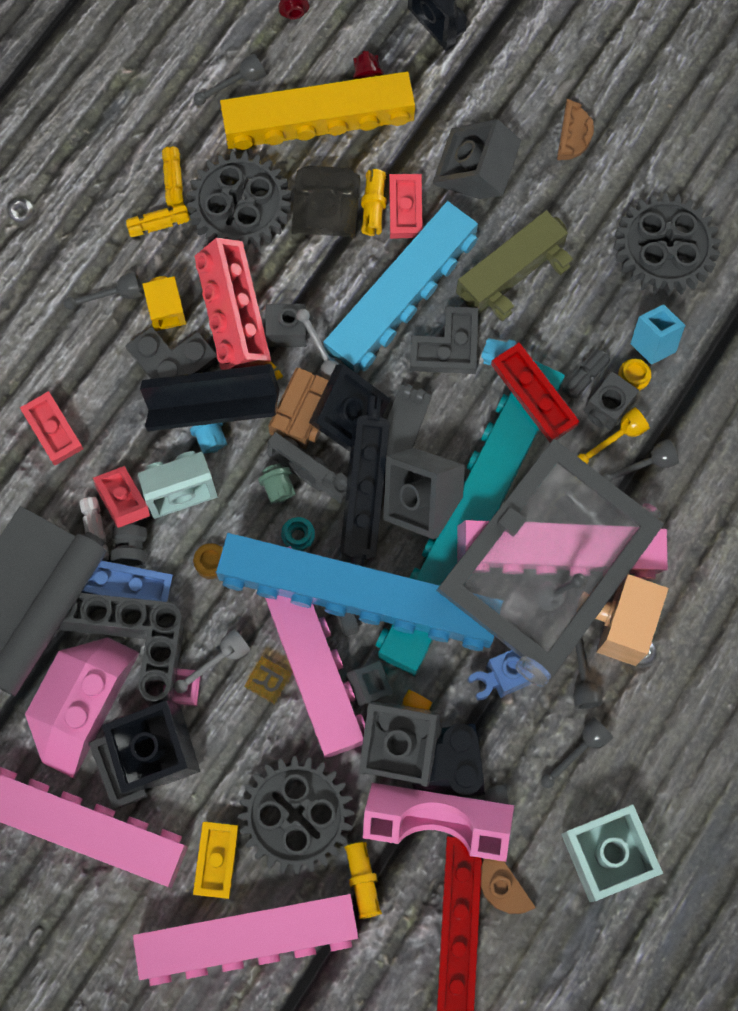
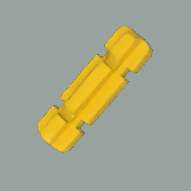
M175 146L165 147L162 150L165 198L167 206L172 208V206L184 204L179 149Z
M178 204L172 206L173 209L169 211L168 208L146 213L140 219L138 216L128 218L126 226L129 235L136 237L143 235V231L146 230L148 233L172 227V223L177 222V225L188 222L190 217L186 205Z

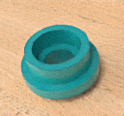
M294 517L283 525L281 538L286 547L291 546L292 549L303 551L314 542L315 529L309 520L302 517ZM296 530H301L305 535L301 540H295L292 537V533Z

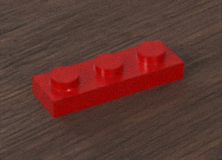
M520 342L492 360L491 366L550 443L553 439H559L579 425L580 421Z

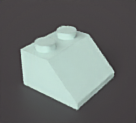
M185 452L177 456L175 461L163 464V462L152 463L146 466L144 471L137 473L144 499L154 519L218 498L203 452Z

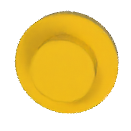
M629 359L620 366L618 376L640 391L649 384L651 370L643 360Z

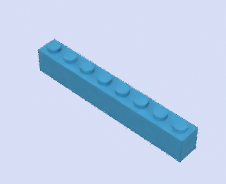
M227 533L216 571L217 577L220 581H223L222 585L224 587L237 591H242L243 587L257 590V595L268 599H277L278 595L291 598L290 602L292 604L305 608H311L312 604L325 607V612L336 616H345L346 612L359 615L360 621L372 625H379L380 621L394 624L393 629L409 634H413L414 630L428 633V638L439 642H448L449 638L462 641L463 647L475 651H483V647L490 648L493 643L494 635L436 591L439 585ZM475 595L498 614L500 613L502 601Z

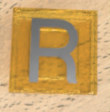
M262 656L244 687L275 705L292 677V673Z

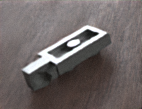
M276 432L268 440V456L282 466L289 467L292 473L317 491L321 492L323 490L338 502H343L346 497L347 477L343 473H334L328 470L326 463L315 455L311 457L300 450L299 444L288 436L283 438Z

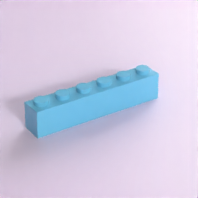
M447 201L323 341V346L329 357L340 359L355 373H358L360 370L366 371L374 362L376 351L381 346L387 347L397 334L396 328L402 322L406 324L412 319L417 311L416 305L423 298L428 300L438 286L436 282L443 275L447 277L452 273L458 263L456 259L463 252L467 254L472 250L478 240V237H476L478 223Z

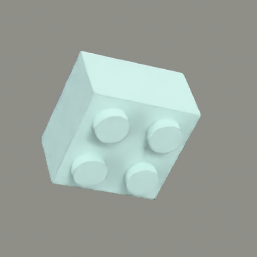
M634 805L561 834L589 902L598 901L663 874Z

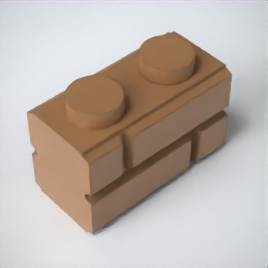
M296 368L279 402L276 415L272 417L268 425L270 435L272 436L276 432L283 438L288 436L295 440L301 449H307L310 441L315 443L321 431L309 424V421L329 380L318 375L315 376L301 368Z

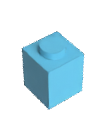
M663 304L638 317L630 344L652 365L676 353L685 324Z

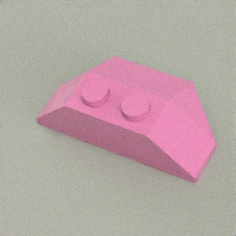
M108 637L58 651L25 713L43 764L75 779L90 750L89 742L95 740L139 652Z

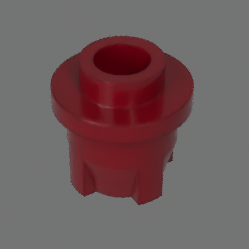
M280 0L278 5L279 13L283 17L292 20L299 19L309 10V1Z
M363 51L357 58H353L355 68L353 80L384 75L383 70L379 66L378 55H373L369 51Z

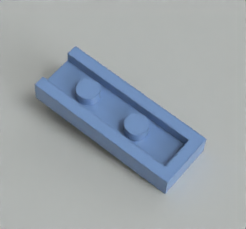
M101 561L81 593L167 602L173 575Z

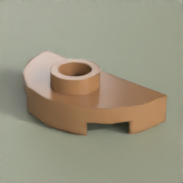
M567 99L557 160H570L580 156L589 147L594 133L592 117H589L588 113L581 108L582 105L580 103Z
M483 858L480 888L484 898L495 909L508 914H523L536 908L505 862Z

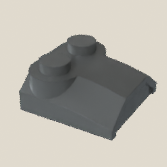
M368 703L358 774L388 777L428 787L436 742L442 729L440 722L441 714L426 709L392 703Z

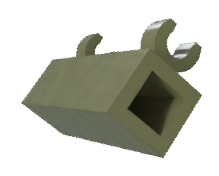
M547 210L460 277L457 282L456 293L469 307L478 308V314L490 306L494 314L503 322L512 315L511 309L514 308L512 302L504 296L507 291L546 260L550 262L559 275H562L571 267L569 263L573 261V258L567 251L562 249L568 235L565 224L558 217H553Z

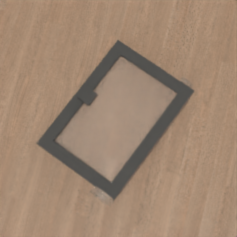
M553 439L436 591L518 654L521 658L515 665L516 670L526 680L543 688L558 671L663 527L664 523L659 520L661 513L655 506L649 503H644L642 506L557 440ZM580 573L585 576L586 583L583 587H573L560 595L556 594V588L571 581L574 574Z

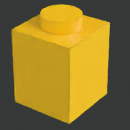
M158 276L142 284L150 319L155 331L186 325L175 276L169 278Z

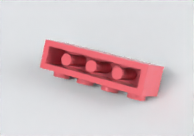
M215 238L194 257L220 369L226 370L266 365L271 361L243 241Z

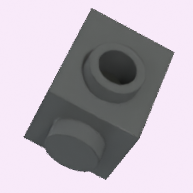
M266 304V341L268 347H307L306 335L310 334L304 323L296 317L298 310L306 309V304ZM310 316L309 320L313 326V316Z

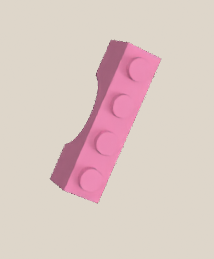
M372 783L364 812L363 838L399 844L406 836L414 832L423 830L442 831L458 838L466 846L470 856L506 862L514 805Z

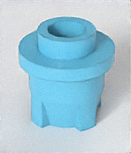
M488 338L481 357L484 360L483 364L491 365L494 358L516 345V341L508 340L504 342Z
M223 423L192 426L190 428L191 435L197 438L203 454L218 452L221 448L228 445L221 429Z

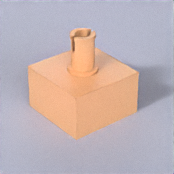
M628 574L617 588L612 602H607L595 618L603 621L605 626L597 653L634 666L646 657L669 588ZM585 592L581 593L575 613L579 611L590 595Z

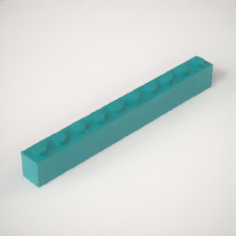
M533 360L558 392L565 375ZM512 392L510 396L503 394L495 411L500 414L496 423L489 422L482 435L481 440L486 443L481 453L475 450L469 460L466 469L471 470L467 480L464 481L462 500L436 540L431 538L428 540L422 553L426 560L421 570L415 567L409 578L440 586L457 564V526L465 520L490 521L500 509L539 431L537 425ZM394 624L390 630L384 627L375 645L380 648L378 658L416 676L433 640L427 637L428 633L414 630L413 634L403 633L393 629Z

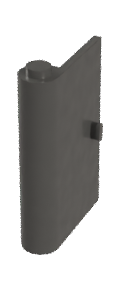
M22 506L18 508L0 535V689L14 697L107 553L102 547L105 542L95 534L86 532L85 535L77 534L74 536Z

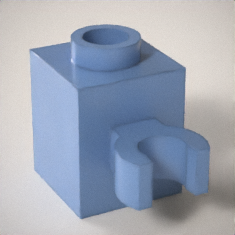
M513 650L489 659L486 665L489 673L475 672L469 676L468 682L473 683L476 680L484 682L485 690L475 695L477 700H483L491 694L493 688H496L500 698L531 685L536 676L527 657H520Z

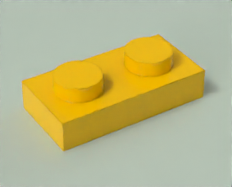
M212 822L202 823L193 895L230 899L239 832L238 825Z

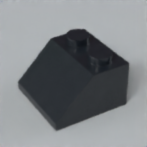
M166 700L102 725L120 790L123 794L166 785L201 772L181 706Z

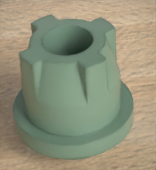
M274 464L262 470L263 475L259 477L258 481L261 486L265 487L271 504L287 501V499L296 495L289 477L291 475L289 467Z

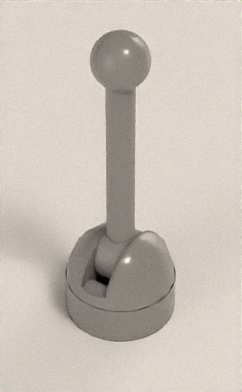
M300 309L297 311L296 317L304 323L324 360L320 369L321 377L329 380L335 366L344 363L338 358L329 357L309 320V311Z
M233 629L222 638L220 643L221 652L186 679L177 680L174 684V690L180 694L185 693L189 684L226 657L231 660L240 659L251 651L242 636Z

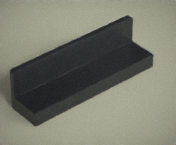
M266 364L142 380L140 391L148 408L145 423L146 430L157 431L275 416L280 389L272 365Z

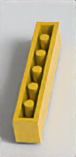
M408 71L220 100L228 150H246L252 146L262 144L278 145L283 141L294 139L310 140L315 136L326 134L337 136L344 134L346 131L359 129L369 131L378 126L391 124L401 126L414 121L415 102Z

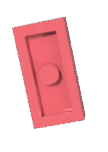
M389 174L390 239L415 238L423 229L422 174Z
M49 391L20 407L54 466L83 450L81 443Z
M125 466L93 477L95 487L117 528L150 516L148 506Z

